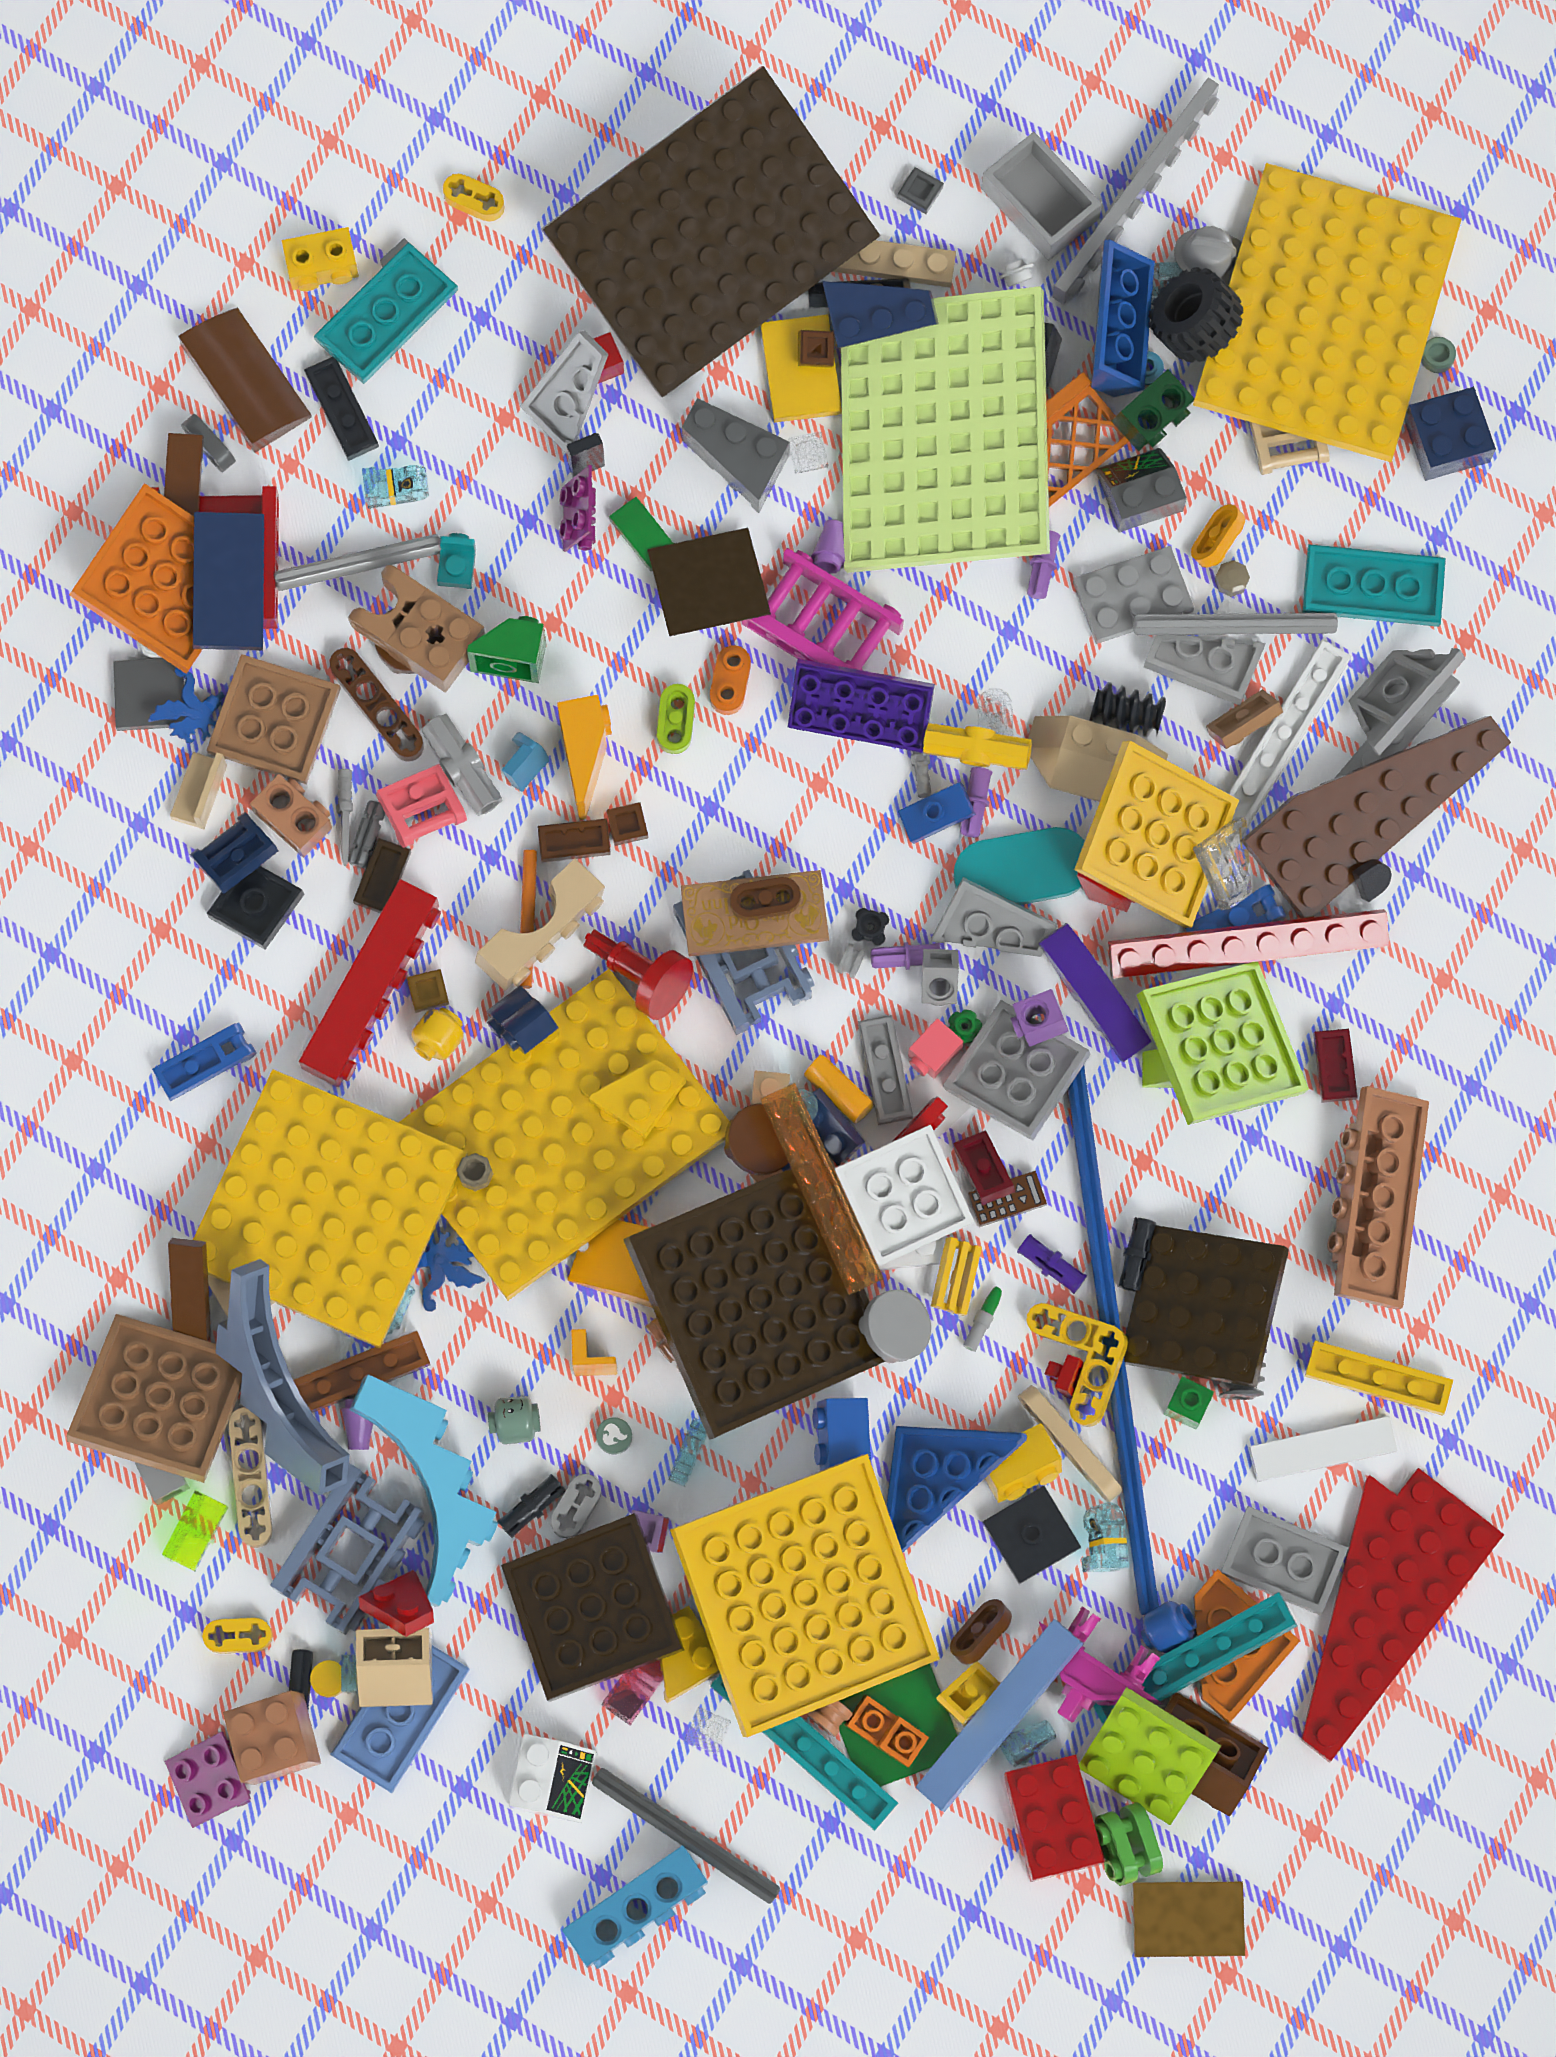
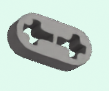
M589 1474L576 1476L560 1499L551 1516V1527L558 1537L569 1539L577 1536L598 1504L601 1497V1485L594 1476ZM587 1482L592 1483L591 1490L595 1495L592 1498L586 1496L580 1505L576 1504L575 1502L579 1497V1491L576 1489L577 1485L585 1486ZM573 1507L577 1510L573 1516V1522L577 1524L574 1529L568 1527L565 1531L560 1530L561 1523L557 1520L560 1515L566 1517Z

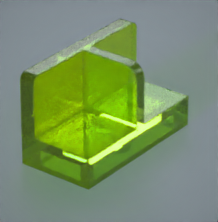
M194 1490L162 1556L172 1563L175 1562L196 1572L209 1545L214 1544L215 1539L213 1537L229 1507Z

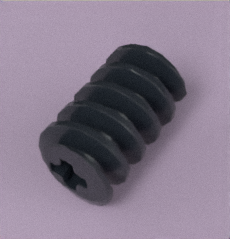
M1107 682L1102 690L1098 686L1089 721L1095 722L1098 716L1102 715L1103 725L1108 726L1114 718L1116 729L1121 730L1125 723L1128 722L1130 733L1134 734L1139 726H1142L1143 737L1147 738L1153 729L1156 730L1157 737L1166 706V698L1162 696L1155 705L1153 704L1152 693H1148L1140 701L1139 690L1134 689L1131 695L1126 697L1125 686L1121 685L1118 691L1113 693L1112 682Z

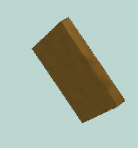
M1243 1881L1132 1883L1134 1957L1245 1956Z

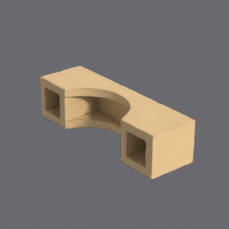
M574 858L550 882L548 894L553 904V916L550 921L542 928L530 933H514L501 928L477 951L475 963L504 991L512 984L518 987L530 975L531 971L529 968L537 960L543 963L554 952L555 947L553 945L561 937L566 940L580 926L577 922L586 913L589 916L593 915L604 903L602 896L605 886Z

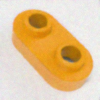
M1227 504L1217 509L1191 548V556L1201 567L1208 568L1221 563L1237 536L1242 532L1246 519L1245 515L1236 505Z

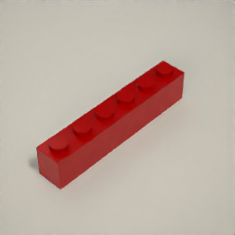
M402 879L399 880L298 1062L301 1069L338 1088L343 1080L347 1082L350 1080L357 1066L354 1059L360 1049L365 1051L368 1048L374 1032L371 1031L377 1019L383 1020L391 1005V1002L388 1001L390 994L394 988L399 990L408 974V971L404 970L410 958L415 960L419 956L424 946V941L421 939L427 928L432 930L441 915V911L438 909L439 902L437 897Z

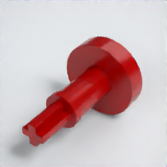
M593 929L591 934H586V941L583 947L607 961L606 966L608 969L620 973L639 985L635 997L637 1010L653 1020H659L667 1016L681 1001L693 975V963L689 958L676 950H669L661 954L653 962L634 950L625 941L616 943L596 929Z

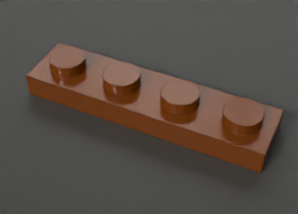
M414 1331L382 1344L381 1348H371L296 1378L293 1381L303 1400L313 1413L356 1396L360 1384L366 1375L388 1383L431 1366L418 1331Z

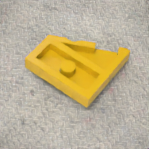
M655 1059L592 1093L589 1097V1102L646 1139L682 1089L686 1079Z
M689 1605L672 1614L684 1651L660 1660L665 1688L663 1694L666 1703L671 1702L720 1673L706 1631Z

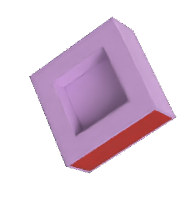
M632 1510L631 1514L635 1513L638 1515L650 1551L663 1553L670 1518Z

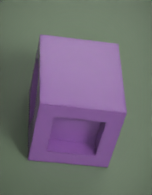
M1052 989L1012 1004L1017 1015L1010 1018L1018 1038L1025 1036L1029 1047L1069 1032ZM1034 1015H1046L1041 1023H1029Z

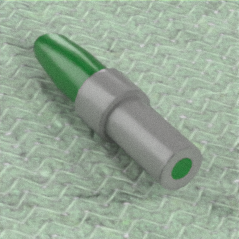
M993 1287L981 1309L977 1311L974 1317V1324L963 1344L970 1351L976 1352L986 1330L989 1329L994 1319L993 1315L1002 1296V1290L999 1287Z

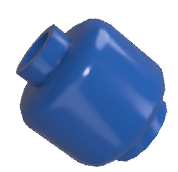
M1167 1601L1149 1611L1143 1617L1144 1630L1141 1631V1636L1149 1649H1156L1161 1654H1166L1192 1640L1197 1623L1194 1615L1185 1604L1181 1603L1179 1605L1174 1601Z

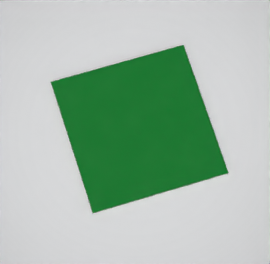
M930 1664L839 1700V1702L853 1712L862 1697L868 1695L887 1710L901 1717L929 1737L908 1768L844 1725L846 1721L842 1722L839 1730L850 1760L880 1787L931 1768L958 1736L949 1712L937 1702L936 1698L941 1691Z

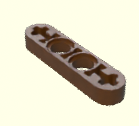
M350 648L336 650L330 658V669L334 678L400 760L410 762L418 759L423 753L424 742L417 728L357 652ZM344 658L347 662L353 660L351 663L352 669L357 675L353 681L346 669L338 670L340 668V659ZM364 683H370L376 688L375 695L369 700L360 699L356 693L358 687ZM388 709L394 711L397 719L393 725L383 726L378 723L377 717L381 711ZM400 728L407 740L415 739L414 750L400 749L402 742L396 734Z

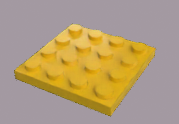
M1123 741L1074 870L1183 928H1192L1239 800L1132 741Z

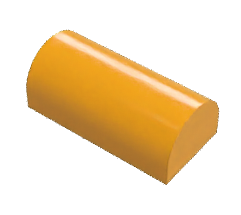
M820 1054L805 1071L804 1077L817 1089L821 1088L835 1106L854 1124L860 1122L874 1108L872 1100L824 1055Z

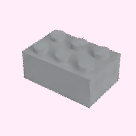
M1034 131L983 172L981 189L1048 261L1100 218L1102 203Z

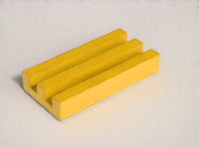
M953 1237L945 1239L931 1307L959 1316L967 1315L982 1250L981 1246L970 1245L969 1242L958 1241L957 1238ZM955 1249H958L955 1268L952 1271L950 1279L951 1286L949 1290V1295L947 1303H945L944 1297L947 1289Z

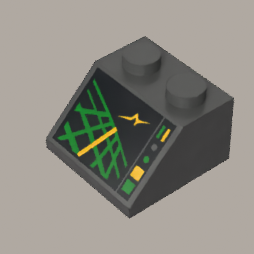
M1161 448L1095 470L1119 533L1184 511L1187 500L1175 466Z

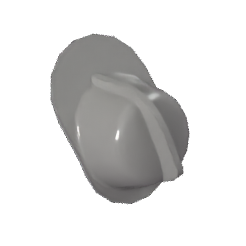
M1215 226L1192 229L1183 233L1177 239L1174 247L1175 261L1182 271L1187 269L1190 272L1194 267H1199L1201 270L1204 268L1210 269L1229 285L1242 242Z

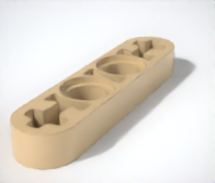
M1030 1385L1017 1396L1028 1413L1038 1424L1042 1423L1053 1442L1106 1502L1110 1503L1123 1491L1111 1473L1036 1387Z
M246 1407L236 1409L229 1419L238 1530L240 1538L246 1545L252 1548H260L270 1541L273 1532L266 1455L264 1454L263 1424L259 1417ZM248 1415L250 1421H255V1425L249 1427V1436L251 1440L258 1438L257 1444L246 1442L237 1446V1440L244 1441V1433L241 1428L236 1427V1423L242 1422V1416ZM246 1450H253L259 1456L257 1466L250 1470L242 1468L239 1464V1457ZM251 1485L260 1487L263 1493L262 1499L255 1505H248L242 1499L244 1489ZM264 1509L265 1514H257L259 1526L265 1527L266 1530L260 1533L259 1540H254L250 1534H246V1530L252 1528V1517L250 1515L244 1517L243 1512H257Z

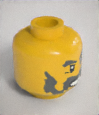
M443 1007L439 1010H428L412 1029L411 1036L416 1044L414 1050L428 1061H431L432 1058L438 1060L449 1058L464 1038V1032L461 1028L463 1026L462 1021L452 1011Z

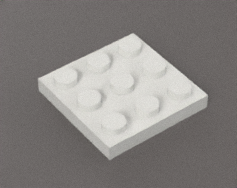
M931 1125L832 1169L876 1267L975 1223Z

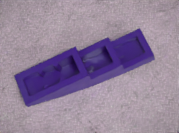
M1065 923L1038 942L1074 1000L1081 1004L1097 1031L1103 1033L1120 1061L1125 1062L1152 1042L1114 984L1068 923Z

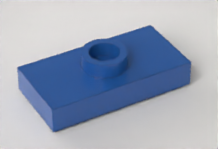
M961 782L898 810L908 838L913 844L976 815L966 789Z

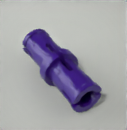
M1032 1234L1026 1237L1017 1250L1018 1254L1023 1255L1042 1269V1275L1045 1277L1050 1275L1073 1294L1076 1293L1088 1276L1064 1260L1061 1252L1058 1250L1053 1252L1034 1238Z

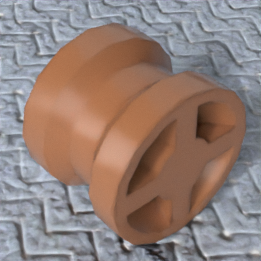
M836 1701L809 1712L807 1716L824 1731L836 1737L840 1732L839 1726L843 1721H848L853 1716V1713L841 1702Z

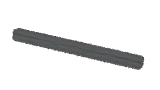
M601 1768L592 1780L594 1787L680 1845H683L686 1849L766 1903L771 1904L779 1894L780 1887L605 1768Z

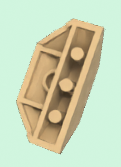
M1035 716L1028 739L1032 740L1031 759L1050 788L1098 802L1101 800L1123 741H1132L1165 760L1168 758V753L1137 734L1074 716Z

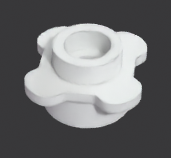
M1023 259L1004 266L1006 273L1001 274L999 278H1005L1007 287L1022 283L1033 278L1030 268L1034 264L1025 265Z

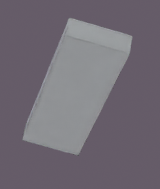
M888 1015L858 1021V1029L878 1125L913 1119L893 1016Z

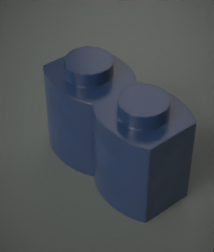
M520 985L486 1011L491 1018L487 1022L488 1026L499 1039L502 1038L513 1052L519 1049L522 1053L526 1054L559 1028L545 1007Z

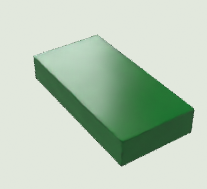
M637 496L609 516L610 522L650 572L653 570L647 549L674 544Z

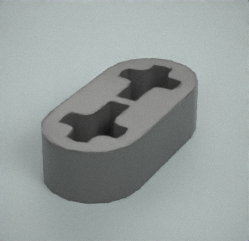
M193 414L181 424L186 434L204 436L203 454L220 472L223 473L236 462L229 449L199 416Z

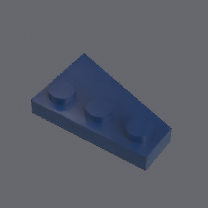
M822 281L838 348L939 324L931 290Z

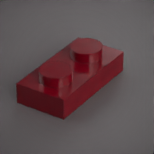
M986 1130L953 1143L954 1151L982 1206L1015 1193L1014 1184Z

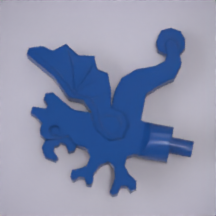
M175 667L174 672L180 678L184 676L186 679L181 692L183 703L179 700L175 702L167 700L163 705L155 706V713L149 716L148 721L177 720L179 717H185L181 722L169 724V729H173V732L169 735L171 737L178 736L179 739H184L186 743L190 744L195 741L189 738L190 734L195 735V729H200L202 731L201 740L206 741V737H211L207 730V725L215 728L217 722L212 720L211 714L221 706L220 701L225 695L220 691L216 696L211 694L201 702L194 694L195 678L193 674L189 671L184 673Z
M440 1232V1240L437 1244L434 1242L432 1233L428 1242L430 1250L423 1253L417 1268L430 1267L431 1280L422 1291L423 1306L428 1312H433L436 1309V1302L434 1299H431V1294L441 1288L445 1282V1276L448 1282H454L456 1287L465 1286L472 1288L475 1284H481L485 1281L484 1277L470 1272L464 1266L452 1264V1262H460L469 1266L472 1264L469 1258L475 1256L469 1252L461 1237L456 1238L459 1241L458 1246L452 1243L451 1247H448L446 1239L450 1236V1232L445 1234Z

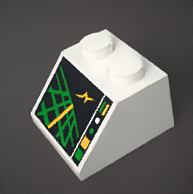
M524 1733L508 1806L510 1809L582 1824L597 1751L559 1740Z

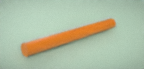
M536 850L523 851L520 933L534 932L537 873ZM533 965L529 968L531 971L530 975L520 984L524 989L532 988Z

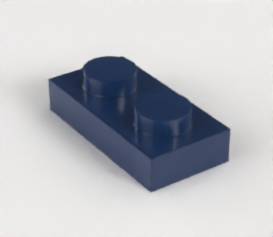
M821 1088L813 1091L793 1112L837 1166L845 1163L865 1143V1140Z

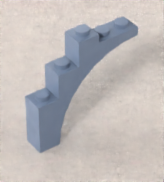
M258 1259L232 1269L228 1319L218 1323L216 1354L242 1373L240 1404L267 1424L264 1454L318 1496L347 1484L350 1454L331 1438L310 1411L291 1377L279 1346L269 1295V1265L263 1260Z

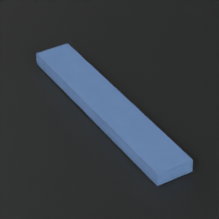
M1053 1619L915 1788L939 1810L945 1812L1084 1643L1058 1620Z

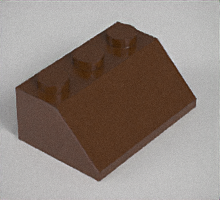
M1176 1692L1171 1696L1164 1711L1221 1745L1191 1794L1230 1817L1248 1790L1269 1747Z

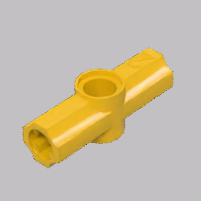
M928 723L925 731L923 753L959 759L961 763L972 766L990 767L991 764L1027 770L1031 757L1032 740L996 734L991 729L976 726H966L963 729Z

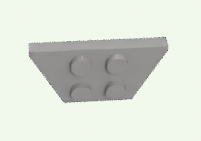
M1451 648L1449 654H1435L1432 649H1420L1414 652L1393 650L1348 700L1376 755H1381L1466 659L1460 649Z

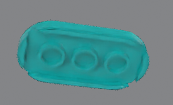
M1052 827L977 841L966 847L956 860L953 873L955 888L957 890L964 877L1019 905L1070 896L1082 887L1077 877L1078 872L1074 869L1085 840L1070 829Z

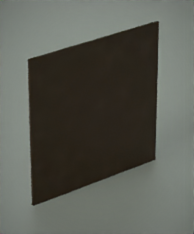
M748 527L647 549L669 637L771 615Z

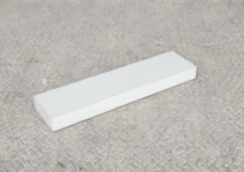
M1390 1416L1252 1445L1249 1447L1258 1483L1396 1453L1398 1448Z

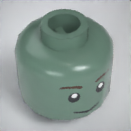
M528 1396L498 1399L495 1402L494 1412H488L490 1434L497 1433L498 1440L504 1445L531 1442L535 1437V1432H541L538 1403L532 1404Z

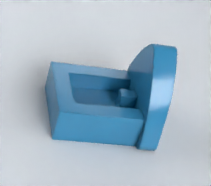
M517 732L511 740L519 749L502 768V772L513 787L523 792L541 769L547 765L549 757L540 744L523 733Z

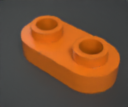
M731 645L723 648L716 659L710 689V703L713 709L722 715L735 714L744 704L751 670V658L749 653L740 646ZM735 657L740 660V663L737 666H730L727 661ZM724 690H730L734 695L730 699H724L721 697V693Z

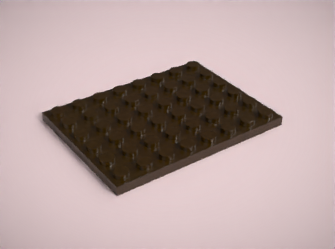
M764 66L757 68L541 228L544 235L660 398L673 391L881 236Z

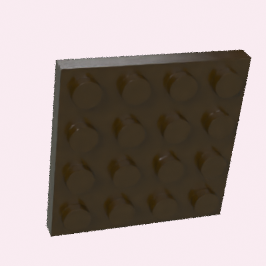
M1156 1225L1149 1251L1152 1254L1151 1259L1146 1263L1141 1289L1135 1293L1125 1334L1128 1341L1124 1355L1125 1364L1257 1388L1289 1249L1282 1245Z
M635 1513L501 1565L546 1700L549 1702L684 1651L638 1515Z

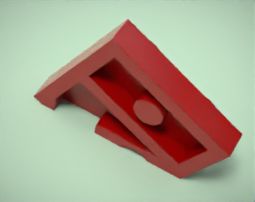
M414 1570L383 1585H378L373 1590L359 1596L360 1610L405 1637L434 1623L433 1608Z

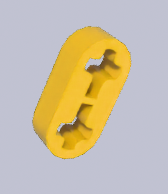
M459 173L452 174L444 181V199L451 207L488 222L495 221L503 215L505 209L504 198L498 189ZM460 185H463L464 192L468 195L460 193L457 197H454L451 188L457 189ZM490 198H493L496 207L491 206L488 210H484L483 202L479 200L488 202Z
M260 1618L218 1619L206 1625L202 1638L206 1647L214 1653L260 1652L268 1648L272 1642L273 1633L268 1623ZM258 1625L260 1631L266 1632V1635L259 1639V1644L253 1645V1641L250 1638H240V1633H250L253 1630V1626ZM217 1627H222L224 1633H235V1639H225L222 1646L218 1647L214 1640H210V1635L216 1633Z

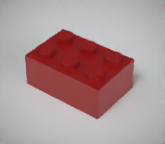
M1076 1754L1004 1773L1003 1777L1030 1882L1099 1866L1104 1863Z

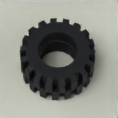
M1194 267L1190 272L1187 269L1181 271L1179 276L1170 278L1168 280L1169 283L1165 287L1162 286L1158 291V297L1153 299L1151 303L1153 308L1149 311L1148 316L1151 319L1149 326L1153 334L1176 357L1193 363L1195 360L1202 362L1208 356L1213 358L1218 355V351L1222 348L1225 349L1229 345L1230 339L1235 338L1237 335L1236 329L1241 326L1243 320L1240 317L1243 314V306L1240 304L1242 301L1210 269L1204 268L1201 270L1199 267Z

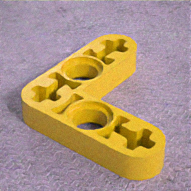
M1039 1303L1034 1305L1027 1313L1026 1319L1027 1325L1032 1332L1041 1337L1088 1352L1070 1403L1069 1411L1072 1419L1078 1424L1085 1427L1097 1425L1102 1420L1127 1349L1128 1341L1126 1335L1113 1325L1050 1304ZM1045 1311H1048V1317L1058 1322H1061L1062 1315L1066 1317L1060 1325V1330L1050 1325H1044L1042 1329H1039L1040 1324L1035 1321L1037 1315L1043 1316ZM1076 1321L1083 1322L1086 1326L1084 1338L1079 1341H1072L1067 1333L1069 1326ZM1059 1330L1060 1335L1056 1336L1055 1334ZM1112 1333H1115L1114 1339L1119 1341V1345L1117 1348L1111 1347L1107 1355L1109 1359H1114L1113 1364L1110 1365L1103 1360L1095 1359L1097 1353L1104 1357L1106 1346L1102 1343L1103 1337L1109 1338ZM1097 1366L1105 1367L1108 1372V1379L1101 1386H1094L1089 1380L1091 1370ZM1085 1387L1093 1392L1102 1393L1101 1399L1093 1396L1091 1407L1096 1409L1095 1414L1087 1415L1086 1419L1083 1420V1414L1078 1411L1080 1405H1087L1090 1395L1083 1393Z

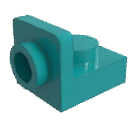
M451 533L449 537L440 536L441 550L437 585L472 589L476 558L475 540L469 539L468 535L462 533Z

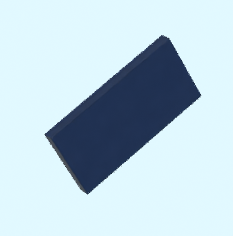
M194 512L193 649L263 651L264 514Z

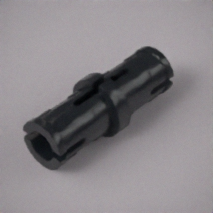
M1134 1218L1128 1247L1124 1248L1122 1254L1125 1256L1118 1283L1119 1288L1133 1292L1140 1291L1146 1263L1150 1261L1152 1255L1149 1251L1156 1222L1145 1218Z
M550 1474L528 1495L524 1493L519 1497L521 1501L501 1519H498L497 1522L513 1538L535 1517L539 1519L543 1516L542 1511L562 1493H565L566 1489Z

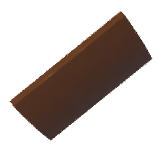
M238 307L218 314L178 336L181 347L254 453L312 418L311 413Z

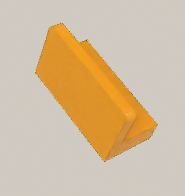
M571 1329L572 1366L575 1376L618 1374L616 1357H589L586 1329Z

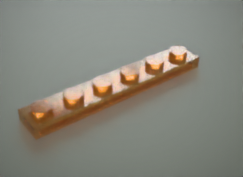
M791 1084L760 1098L848 1294L850 1295L883 1280L884 1278L796 1084Z

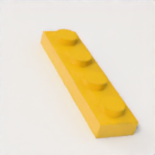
M1316 1340L1313 1343L1304 1376L1441 1416L1445 1414L1454 1381L1453 1379Z

